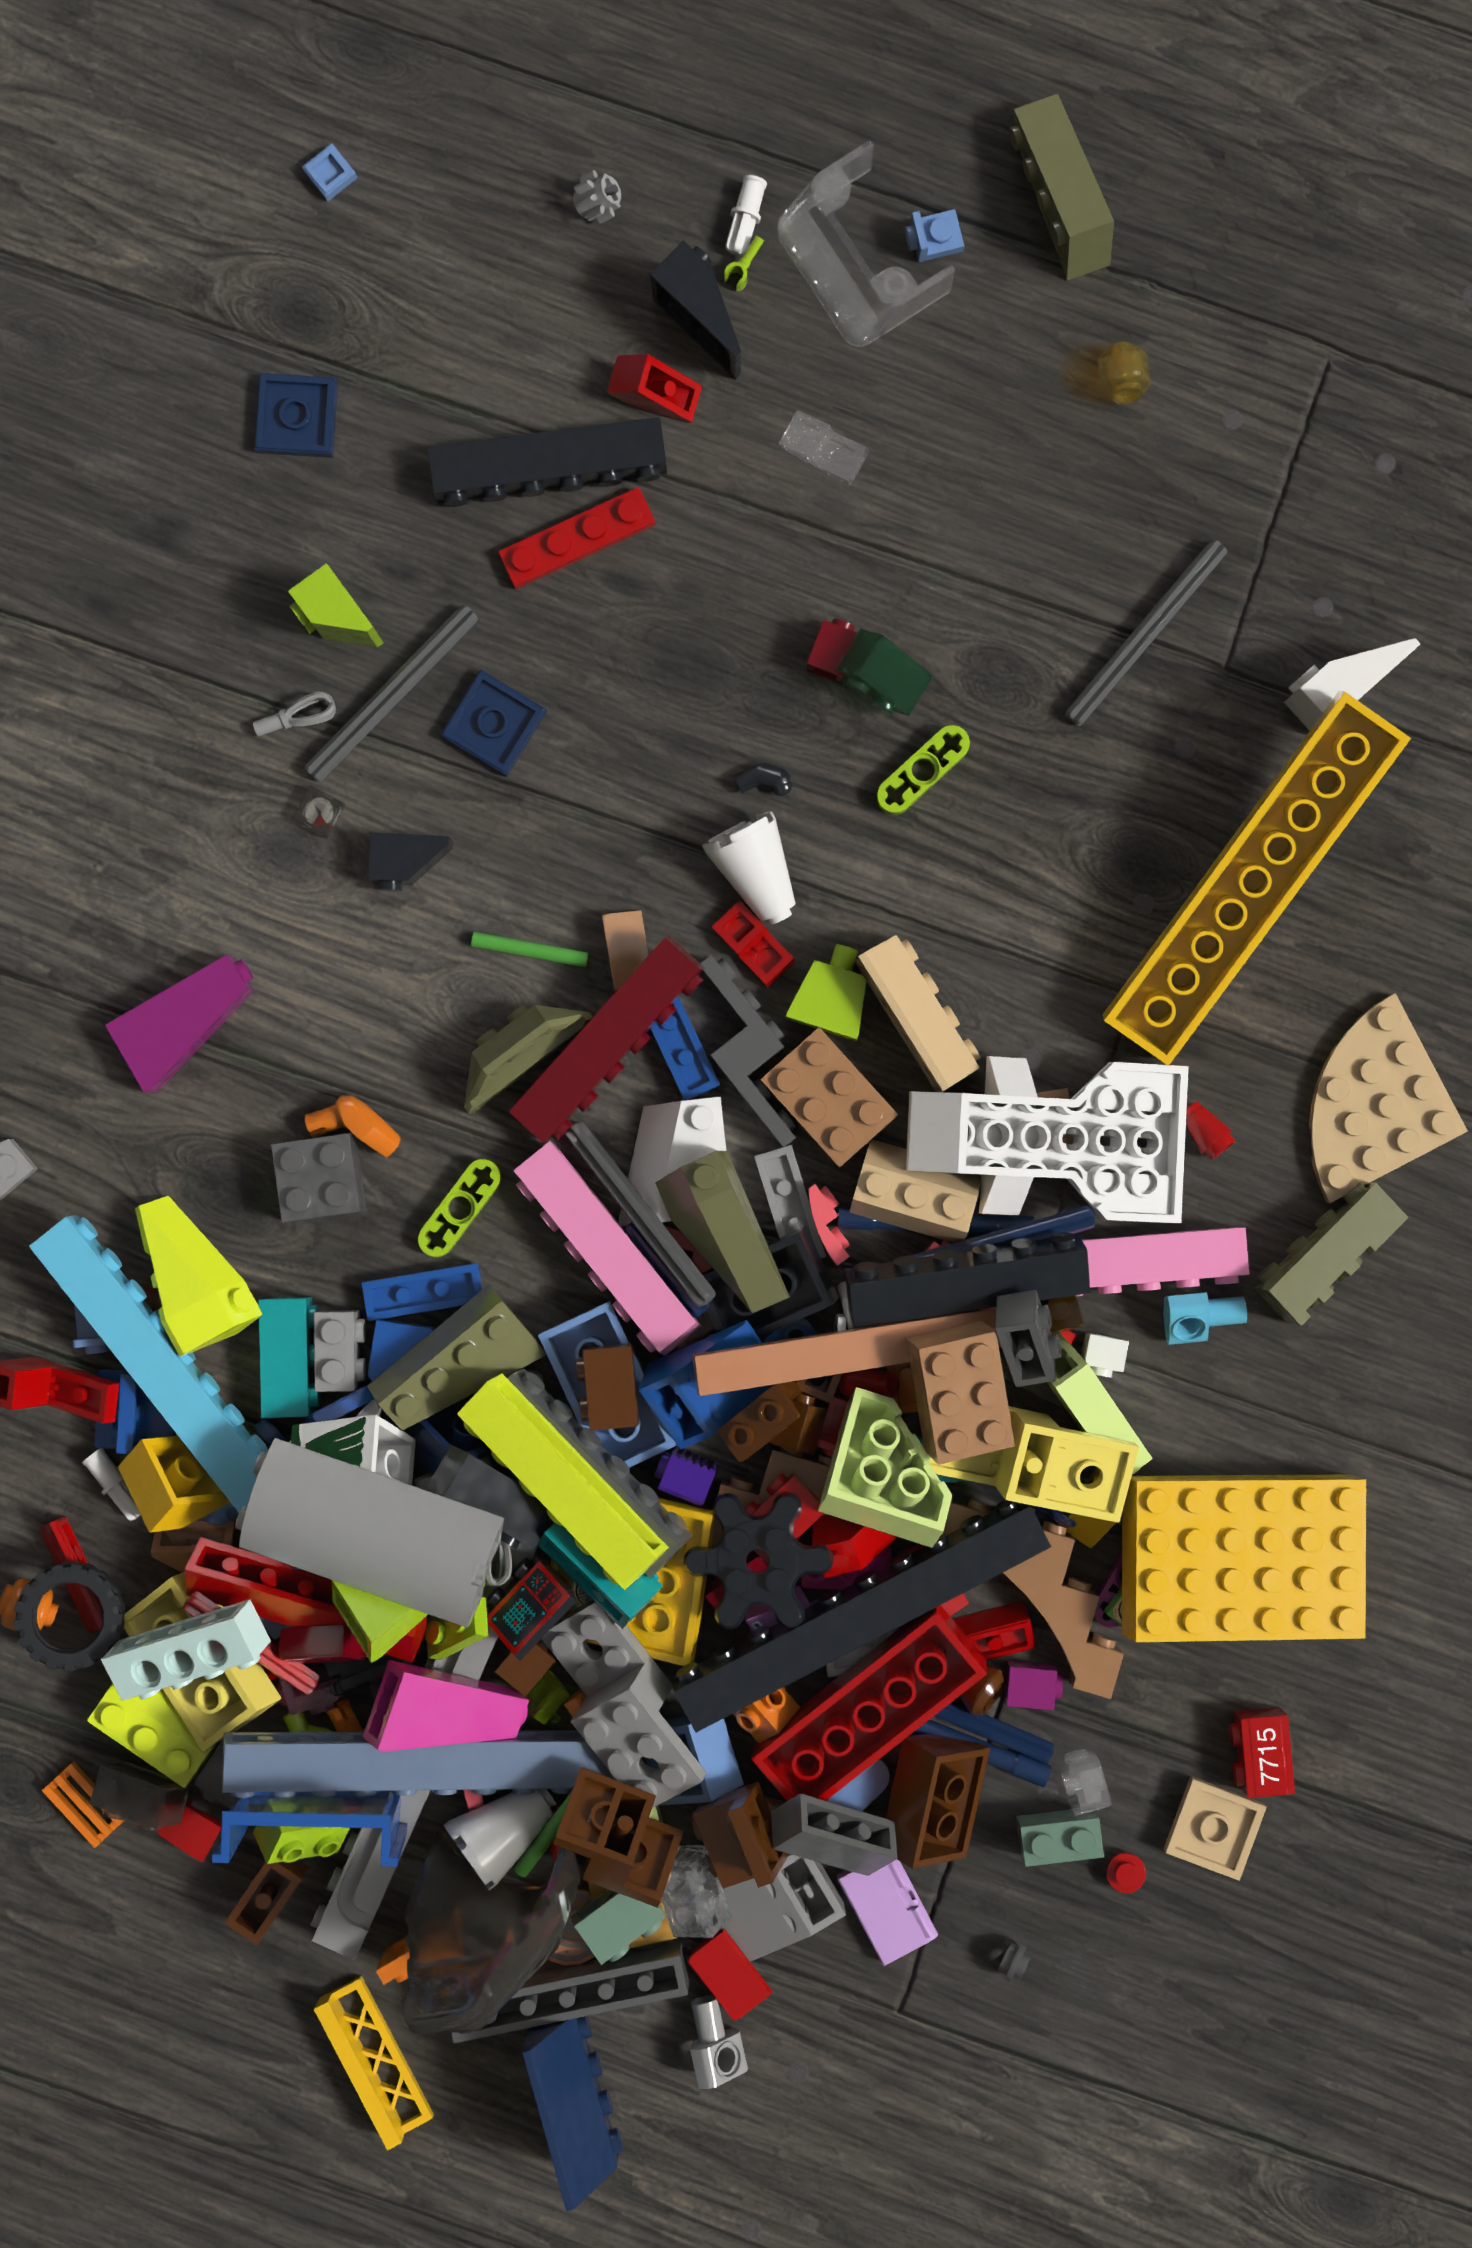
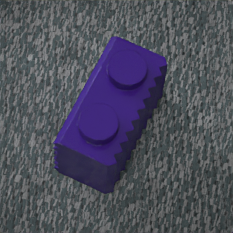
M676 1446L672 1449L671 1453L666 1451L662 1453L654 1477L660 1479L659 1490L703 1506L716 1473V1463L714 1460L709 1462L707 1457L701 1459L700 1454L694 1457L693 1452L687 1454L685 1449L680 1451L679 1447Z

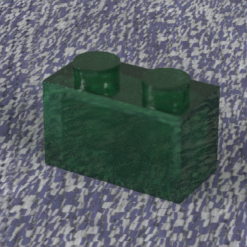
M863 629L859 630L836 668L848 678L846 681L848 687L859 694L870 695L874 699L871 704L889 716L893 712L910 716L933 675L884 635Z

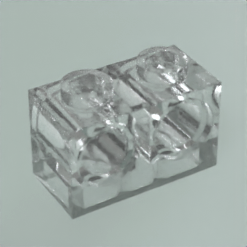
M705 1845L678 1847L662 1897L665 1915L669 1921L673 1937L713 1938L732 1917L718 1877L714 1878L709 1870L707 1863L708 1852Z

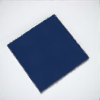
M259 373L254 441L255 452L260 454L333 458L338 392L337 378Z
M480 669L440 736L508 777L546 715L547 709Z

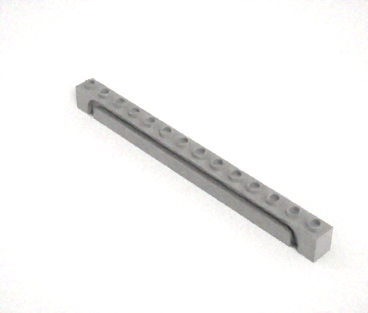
M511 1472L508 1478L519 1484V1479ZM522 1543L519 1544L517 1549L510 1546L512 1571L524 1558L527 1557L531 1560L534 1557L538 1544L534 1550ZM498 1548L491 1561V1575L494 1579L499 1578ZM510 1576L509 1580L500 1587L504 1589L510 1583L513 1577ZM485 1584L482 1597L487 1598L498 1586ZM488 1625V1637L442 1660L428 1658L424 1668L480 1680L498 1636ZM417 1790V1793L414 1795L401 1796L400 1823H408V1831L400 1859L431 1790ZM366 1798L360 1814L382 1815L387 1798ZM361 1828L359 1833L351 1832L343 1850V1854L349 1856L344 1869L336 1867L327 1886V1890L333 1892L328 1905L320 1903L310 1925L317 1928L312 1939L313 1942L353 1960L356 1959L397 1868L393 1866H380L382 1828Z

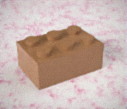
M820 1027L760 1080L838 1168L898 1116L894 1109Z
M981 1320L906 1338L923 1444L927 1454L940 1465L1014 1447V1437L996 1331Z

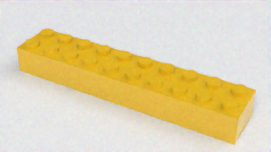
M1338 691L1103 1013L1104 1021L1169 1066L1411 738L1345 691Z

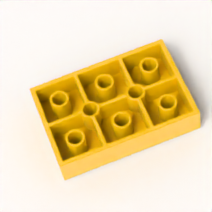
M1349 1474L1131 1476L1122 1511V1635L1134 1642L1365 1638L1366 1479Z

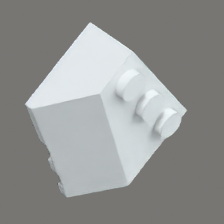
M721 1097L643 1106L628 1180L661 1222L672 1220L667 1213L655 1182L678 1168L715 1151H727ZM621 1209L618 1223L621 1226H627L631 1223V1220Z

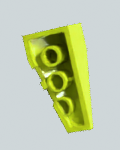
M169 1196L139 1205L135 1209L144 1250L151 1256L154 1269V1274L150 1276L153 1288H158L162 1307L158 1310L160 1320L180 1357L240 1333L263 1315L244 1279Z

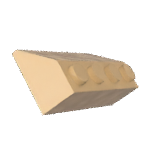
M895 935L859 955L855 964L861 974L867 977L866 982L935 1092H943L979 1069L980 1067L976 1061L981 1057L971 1040L968 1038L963 1041L955 1028L960 1023L952 1009L948 1005L942 1008L936 999L935 994L939 992V989L928 972L921 975L914 961L919 958L907 939L901 942L898 936Z

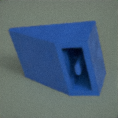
M747 1320L648 1363L638 1390L680 1449L717 1434L719 1428L773 1386L767 1385L705 1396L697 1395L692 1354L761 1344V1340Z

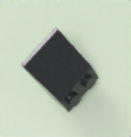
M683 240L650 274L653 301L736 380L741 375V349L714 272L710 266L712 262L698 246L692 249Z

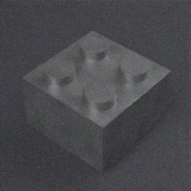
M348 1133L271 1144L282 1223L367 1211L357 1137L354 1134Z

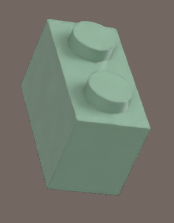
M1094 1807L1016 1816L1020 1855L1025 1867L1104 1858L1100 1819Z
M609 1889L570 1916L575 1929L601 1965L608 1960L614 1962L620 1959L629 1950L630 1947L628 1945L640 1936L646 1938L652 1935L662 1925L661 1920L666 1917L660 1904L656 1908Z

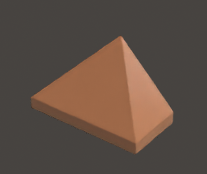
M230 1520L225 1525L195 1521L181 1529L155 1532L151 1555L158 1561L183 1573L200 1537L229 1546L233 1545L235 1520Z

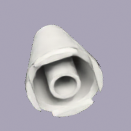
M767 811L756 815L758 821L754 823L743 821L708 840L709 843L703 844L702 847L707 856L760 921L769 919L772 925L791 916L790 908L796 903L776 818L772 811Z
M535 1789V1792L532 1794L511 1792L449 1820L443 1826L490 1891L510 1870L554 1815L551 1808L556 1805V1802L547 1789Z

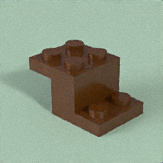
M581 1767L553 1844L589 1858L582 1880L658 1908L684 1831L649 1818L656 1795Z
M759 1782L727 1792L712 1802L700 1803L692 1814L693 1830L698 1840H703L708 1852L707 1863L709 1870L714 1878L718 1877L722 1889L753 1878L758 1888L773 1883L785 1863L788 1853L773 1849L771 1811Z

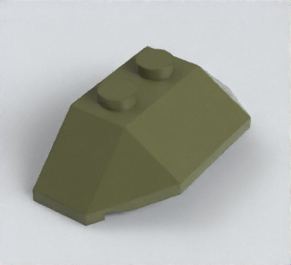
M523 1005L506 1018L510 1024L498 1033L492 1028L475 1041L479 1047L471 1054L464 1104L469 1114L477 1112L576 1037L593 1018L591 1013L533 1005L528 1009L526 1005Z

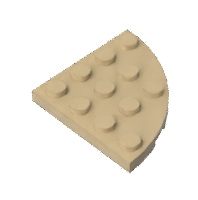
M1396 993L1376 1003L1358 1017L1338 1044L1331 1050L1317 1080L1309 1118L1313 1155L1311 1159L1318 1185L1326 1203H1331L1347 1195L1358 1183L1361 1182L1363 1185H1366L1468 1132Z

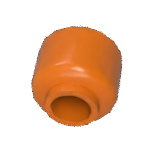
M18 1579L14 1582L13 1586L9 1584L5 1586L0 1598V1620L5 1628L15 1631V1605L22 1594L21 1591L30 1582L29 1580ZM52 1589L43 1595L37 1608V1623L40 1631L43 1625L51 1627L59 1607L58 1604L52 1603Z

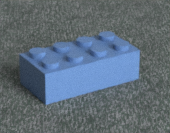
M613 1300L607 1301L538 1334L577 1421L583 1428H589V1421H582L580 1413V1398L587 1397L585 1381L578 1382L576 1358L583 1357V1349L588 1347L633 1344L620 1315L612 1306ZM634 1346L633 1356L639 1425L637 1427L592 1430L600 1438L601 1445L612 1456L621 1458L628 1467L634 1466L677 1445L638 1390L645 1369Z

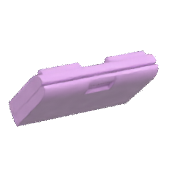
M899 1860L891 1862L869 1876L848 1870L837 1875L841 1887L883 1966L929 1943L938 1936L929 1915Z

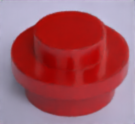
M1122 1852L1110 1859L1106 1867V1876L1108 1882L1115 1890L1121 1893H1131L1143 1885L1146 1878V1869L1138 1856L1129 1852Z

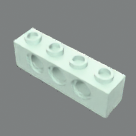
M249 1599L121 1639L106 1653L101 1661L122 1701L136 1696L139 1699H146L169 1686L173 1690L182 1688L195 1678L204 1676L208 1680L219 1676L228 1668L235 1666L238 1669L248 1668L260 1660V1653L271 1640Z

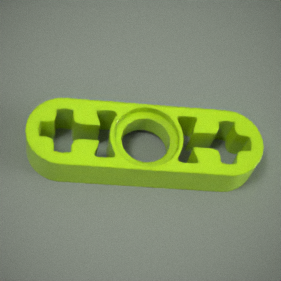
M949 725L937 732L880 785L877 792L879 808L886 814L899 815L913 805L964 758L970 746L969 736L966 731L959 726ZM944 736L950 739L955 736L959 737L958 748L960 752L948 751L941 759L947 765L942 767L938 758L928 752V750L932 747L935 754H937L945 744ZM918 760L929 761L934 767L933 777L927 781L917 780L912 774L913 764ZM905 774L909 784L919 790L914 794L909 787L901 796L902 805L899 806L896 802L888 805L885 802L888 797V793L885 790L888 788L893 791L899 789L905 782L899 776Z
M479 1159L468 1166L419 1233L418 1243L425 1254L432 1257H440L448 1254L500 1186L502 1173L496 1163L487 1159ZM488 1166L492 1169L490 1177L494 1181L491 1185L482 1184L476 1193L483 1195V1198L478 1202L474 1195L461 1190V1187L466 1182L467 1186L472 1188L478 1178L474 1171L477 1168L484 1170ZM459 1196L465 1197L471 1204L469 1216L462 1220L454 1218L449 1210L451 1201ZM443 1214L449 1223L460 1228L456 1234L452 1228L447 1230L443 1236V1240L447 1243L444 1248L436 1246L434 1249H431L428 1246L431 1239L427 1234L429 1231L438 1232L445 1223L438 1221V1218Z

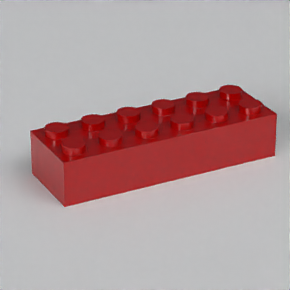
M940 1605L905 1623L801 1706L780 1733L761 1743L756 1741L754 1743L752 1760L786 1801H789L798 1794L827 1801L988 1674L986 1658Z

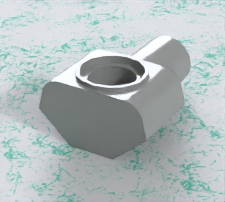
M705 1995L692 2000L691 2007L698 2039L693 2041L690 2049L698 2089H711L730 2081L748 2070L740 2030L736 2028L724 2030L719 2002L714 1995Z

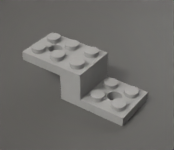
M593 1600L561 1617L541 1639L585 1693L586 1698L571 1720V1723L615 1779L656 1795L652 1808L701 1783L707 1772L659 1712L673 1687L672 1683L627 1626L622 1629ZM586 1639L596 1640L601 1645L603 1651H594L589 1648ZM642 1757L653 1758L658 1763L659 1768L647 1766Z

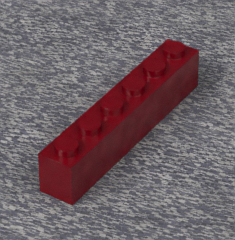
M671 936L665 937L510 1109L509 1113L542 1143L549 1141L552 1137L557 1141L560 1140L573 1125L568 1119L579 1108L584 1113L599 1097L595 1089L604 1080L610 1084L625 1068L620 1063L630 1051L636 1055L649 1042L651 1038L646 1033L656 1022L660 1026L664 1025L676 1012L677 1009L672 1004L683 993L686 997H689L703 981L698 975L705 967Z

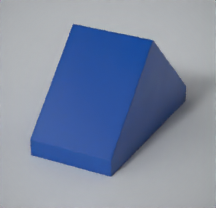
M390 1319L376 1320L368 1369V1377L371 1381L379 1377L434 1331L436 1327Z

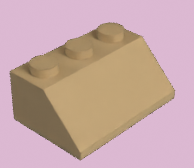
M871 1139L849 1213L952 1243L965 1240L979 1194L981 1174L906 1171L907 1149Z

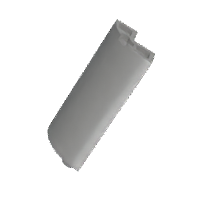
M274 1438L268 1452H260L253 1473L258 1476L248 1505L242 1507L236 1520L235 1528L241 1530L239 1547L452 1623L469 1627L483 1596L486 1572L501 1541L503 1517Z

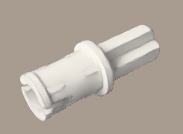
M745 175L743 177L737 205L731 209L733 220L725 248L734 256H743L749 248L755 224L760 223L761 216L758 213L767 182L758 176Z
M103 1448L98 1449L82 1462L83 1465L89 1469L104 1489L101 1493L103 1495L108 1494L129 1521L135 1520L141 1514L119 1469L104 1452Z

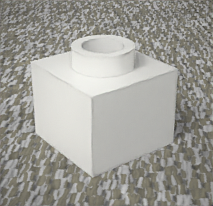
M1085 1332L1081 1357L1088 1363L1095 1375L1112 1377L1113 1371L1124 1372L1129 1341Z

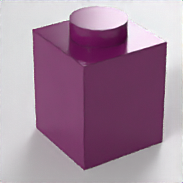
M1006 1660L1005 1676L1007 1682L1003 1692V1700L1006 1706L1054 1710L1055 1699L1061 1700L1063 1692V1676L1057 1675L1055 1666L1050 1663Z

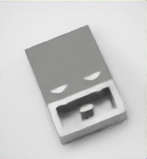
M788 1854L773 1883L758 1888L753 1878L724 1889L719 1885L703 1895L722 1930L725 1929L750 1962L808 1938L846 1915L844 1901L822 1864Z

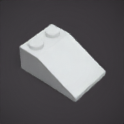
M1414 638L1330 661L1321 670L1314 664L1288 688L1293 694L1284 703L1310 731L1338 691H1345L1356 700H1359L1415 650L1420 643Z

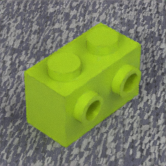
M293 1797L267 1802L263 1812L349 1814L341 1797ZM256 1826L253 1834L267 1864L278 1862L290 1863L298 1859L316 1856L328 1857L338 1853L350 1828Z

